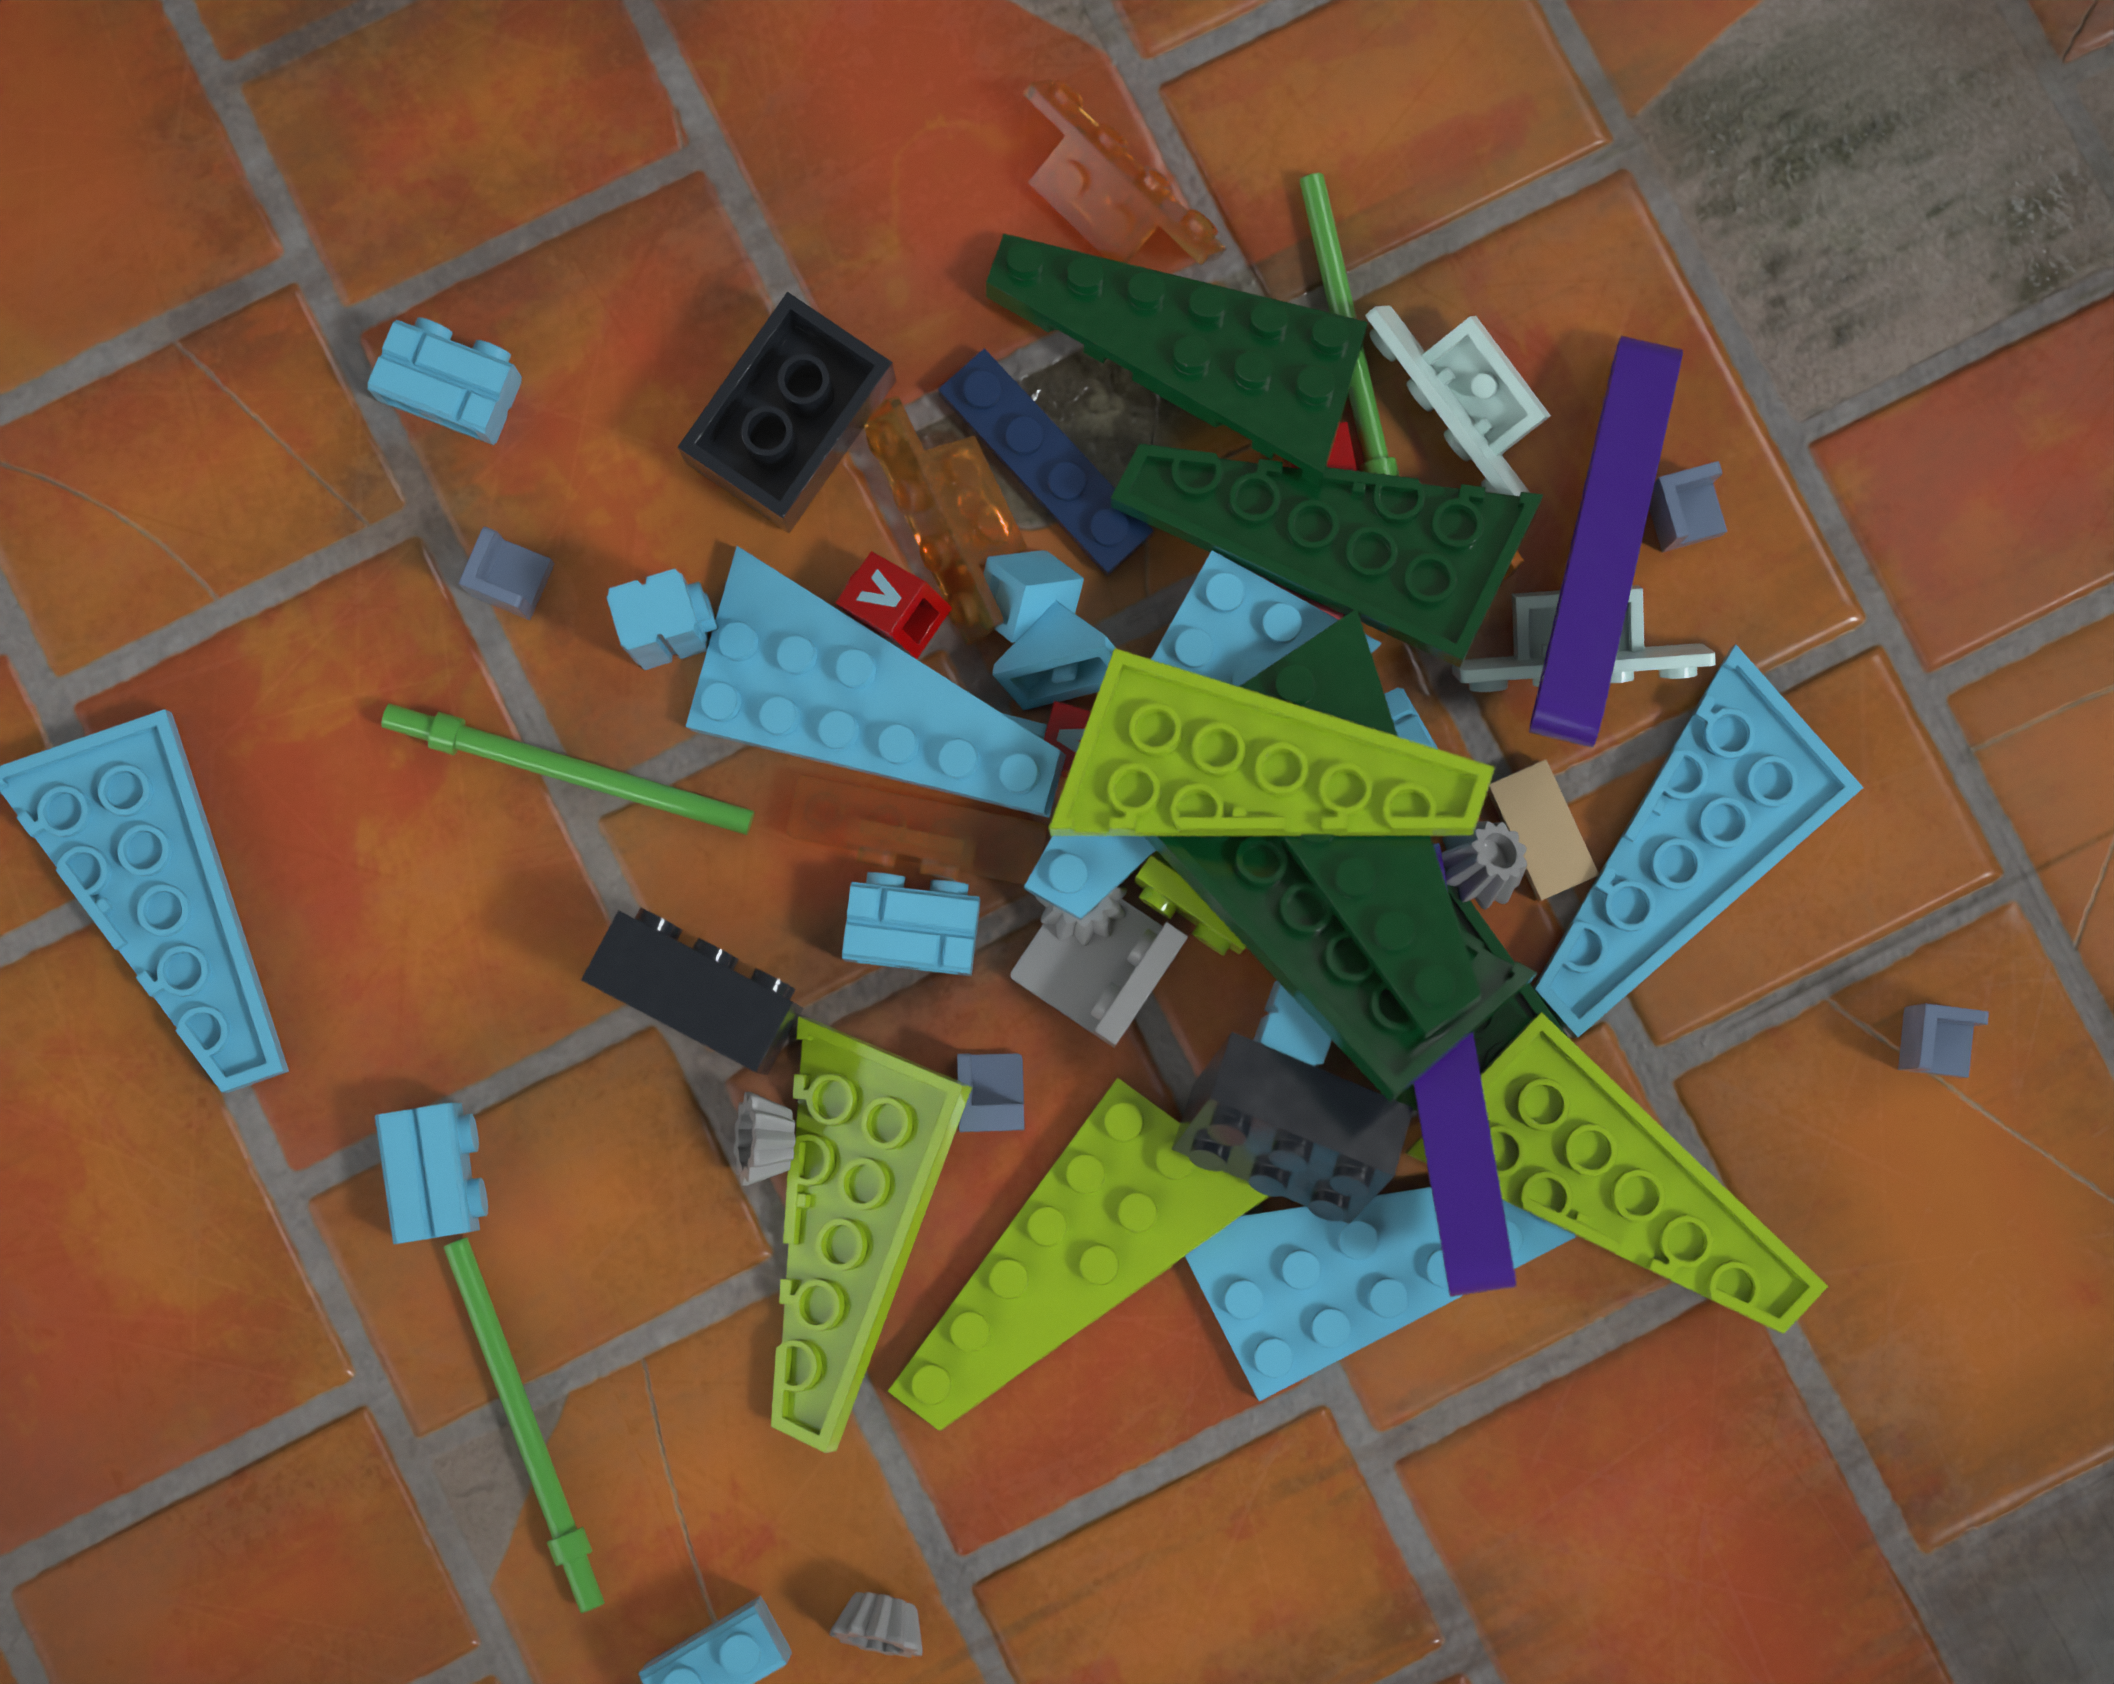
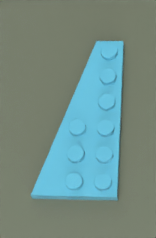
M736 547L716 617L718 629L712 631L686 723L688 729L722 739L1045 817L1050 816L1066 757L1062 751L742 548Z
M1211 551L1151 660L1239 687L1337 622L1338 619L1222 555ZM1366 635L1372 654L1382 643ZM1052 836L1027 880L1024 889L1075 918L1082 920L1150 857L1156 849L1144 836Z
M1736 644L1726 654L1533 986L1549 1011L1573 1038H1578L1864 788Z
M164 709L1 765L0 792L18 815L16 817L27 833L37 840L57 867L56 872L113 948L120 951L135 971L137 980L148 995L155 998L177 1029L175 1031L219 1090L223 1093H229L289 1072L172 712Z
M1431 1187L1376 1195L1350 1224L1343 1221H1328L1319 1218L1307 1206L1242 1215L1224 1230L1185 1256L1259 1401L1463 1296L1450 1297ZM1503 1201L1514 1269L1577 1237L1564 1229Z

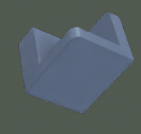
M1719 461L1665 475L1655 481L1649 511L1662 553L1721 537L1727 532L1713 485L1723 474Z
M484 526L458 584L473 598L531 620L555 563L548 557L504 540L497 531Z
M1934 1004L1904 1007L1898 1070L1969 1078L1974 1026L1988 1025L1989 1012Z
M1017 1053L957 1054L958 1081L972 1086L959 1122V1132L1025 1130L1022 1056Z

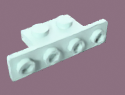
M1375 306L1365 316L1374 327L1369 332L1373 343L1388 360L1393 362L1398 359L1411 377L1407 381V387L1412 396L1425 410L1430 412L1435 409L1448 427L1444 432V436L1450 447L1462 460L1467 462L1472 459L1486 479L1481 482L1482 487H1486L1485 492L1519 496L1520 492L1530 493L1502 454L1551 415L1477 316L1468 317L1425 352L1391 306Z
M1632 585L1611 683L1634 680V671L1658 670L1659 677L1690 678L1697 676V667L1715 665V652L1704 644L1644 647L1643 588L1638 585ZM1560 590L1512 594L1514 656L1466 659L1460 668L1452 665L1453 675L1461 683H1469V690L1476 692L1505 690L1508 688V680L1532 679V685L1538 687Z

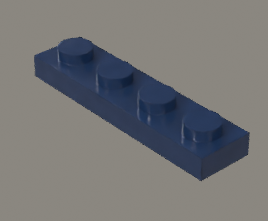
M985 348L938 389L939 396L1106 577L1153 536L1154 530L1147 523L1111 507V497L1115 488Z

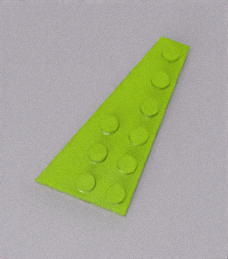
M1114 648L1049 831L1051 836L1473 835L1495 767Z
M1542 1012L1537 1013L1480 1073L1503 1201L1778 1333L1784 1334L1828 1287L1824 1281ZM1421 1135L1405 1154L1427 1164L1423 1137Z
M798 1016L797 1039L802 1040L800 1075L794 1074L793 1099H798L796 1141L793 1147L794 1158L791 1160L790 1170H788L783 1243L789 1245L786 1279H781L779 1304L785 1305L782 1344L776 1347L771 1427L824 1453L837 1451L972 1086L808 1017Z
M1117 1078L888 1392L937 1430H944L1004 1387L1009 1381L1039 1360H1042L1060 1347L1061 1344L1088 1325H1091L1270 1196L1254 1190L1248 1181L1224 1171L1202 1169L1193 1164L1188 1156L1172 1150L1180 1123Z

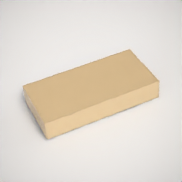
M1547 759L1489 785L1487 792L1501 822L1506 825L1508 831L1518 832L1519 842L1527 848L1523 855L1527 861L1524 873L1538 902L1599 875Z

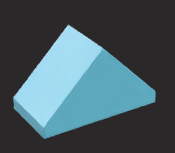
M1056 600L994 664L992 675L1023 710L1052 704L1054 701L1060 702L1099 692L1115 647L1103 633Z

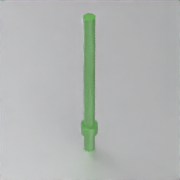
M1314 173L1306 175L1299 182L1329 312L1357 319L1324 174ZM1362 345L1348 393L1364 463L1359 466V471L1400 476L1396 458L1388 456Z
M389 703L382 717V728L428 741V748L455 755L460 750L744 835H748L753 821L754 811L471 728L465 726V719L443 712H438L436 717Z
M468 1237L463 1238L443 1248L552 1539L547 1541V1545L555 1566H563L579 1611L584 1613L605 1603L587 1556L588 1553L592 1552V1548L584 1527H576Z

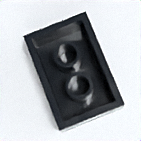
M787 292L683 438L678 449L688 466L790 534L895 384L896 377L893 362Z
M640 907L635 918L618 910L581 981L756 1073L768 1076L798 1020V1016H800L803 1007L790 1000L796 989L758 968H755L750 979L735 972L734 969L739 961L738 958L699 937L693 948L678 942L677 940L683 929Z
M1231 1032L1193 1084L1172 1150L1188 1156L1193 1164L1202 1169L1224 1171L1248 1181L1254 1190L1262 1194L1283 1196L1303 1204L1319 1218L1328 1221H1343L1350 1224L1394 1177L1414 1108L1396 1100L1390 1103L1384 1095Z

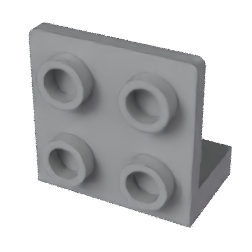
M1123 899L1118 903L1125 911V917L1111 921L1110 937L1094 934L1089 944L1084 946L1074 935L1065 940H1059L1057 938L1056 925L1043 924L1011 971L1012 980L1113 1048H1115L1188 938L1187 935L1167 922L1163 927Z

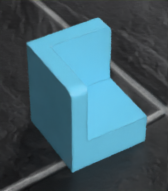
M1044 550L987 557L974 614L1011 643L1016 642L1056 600L1075 613L1084 578L1050 552Z

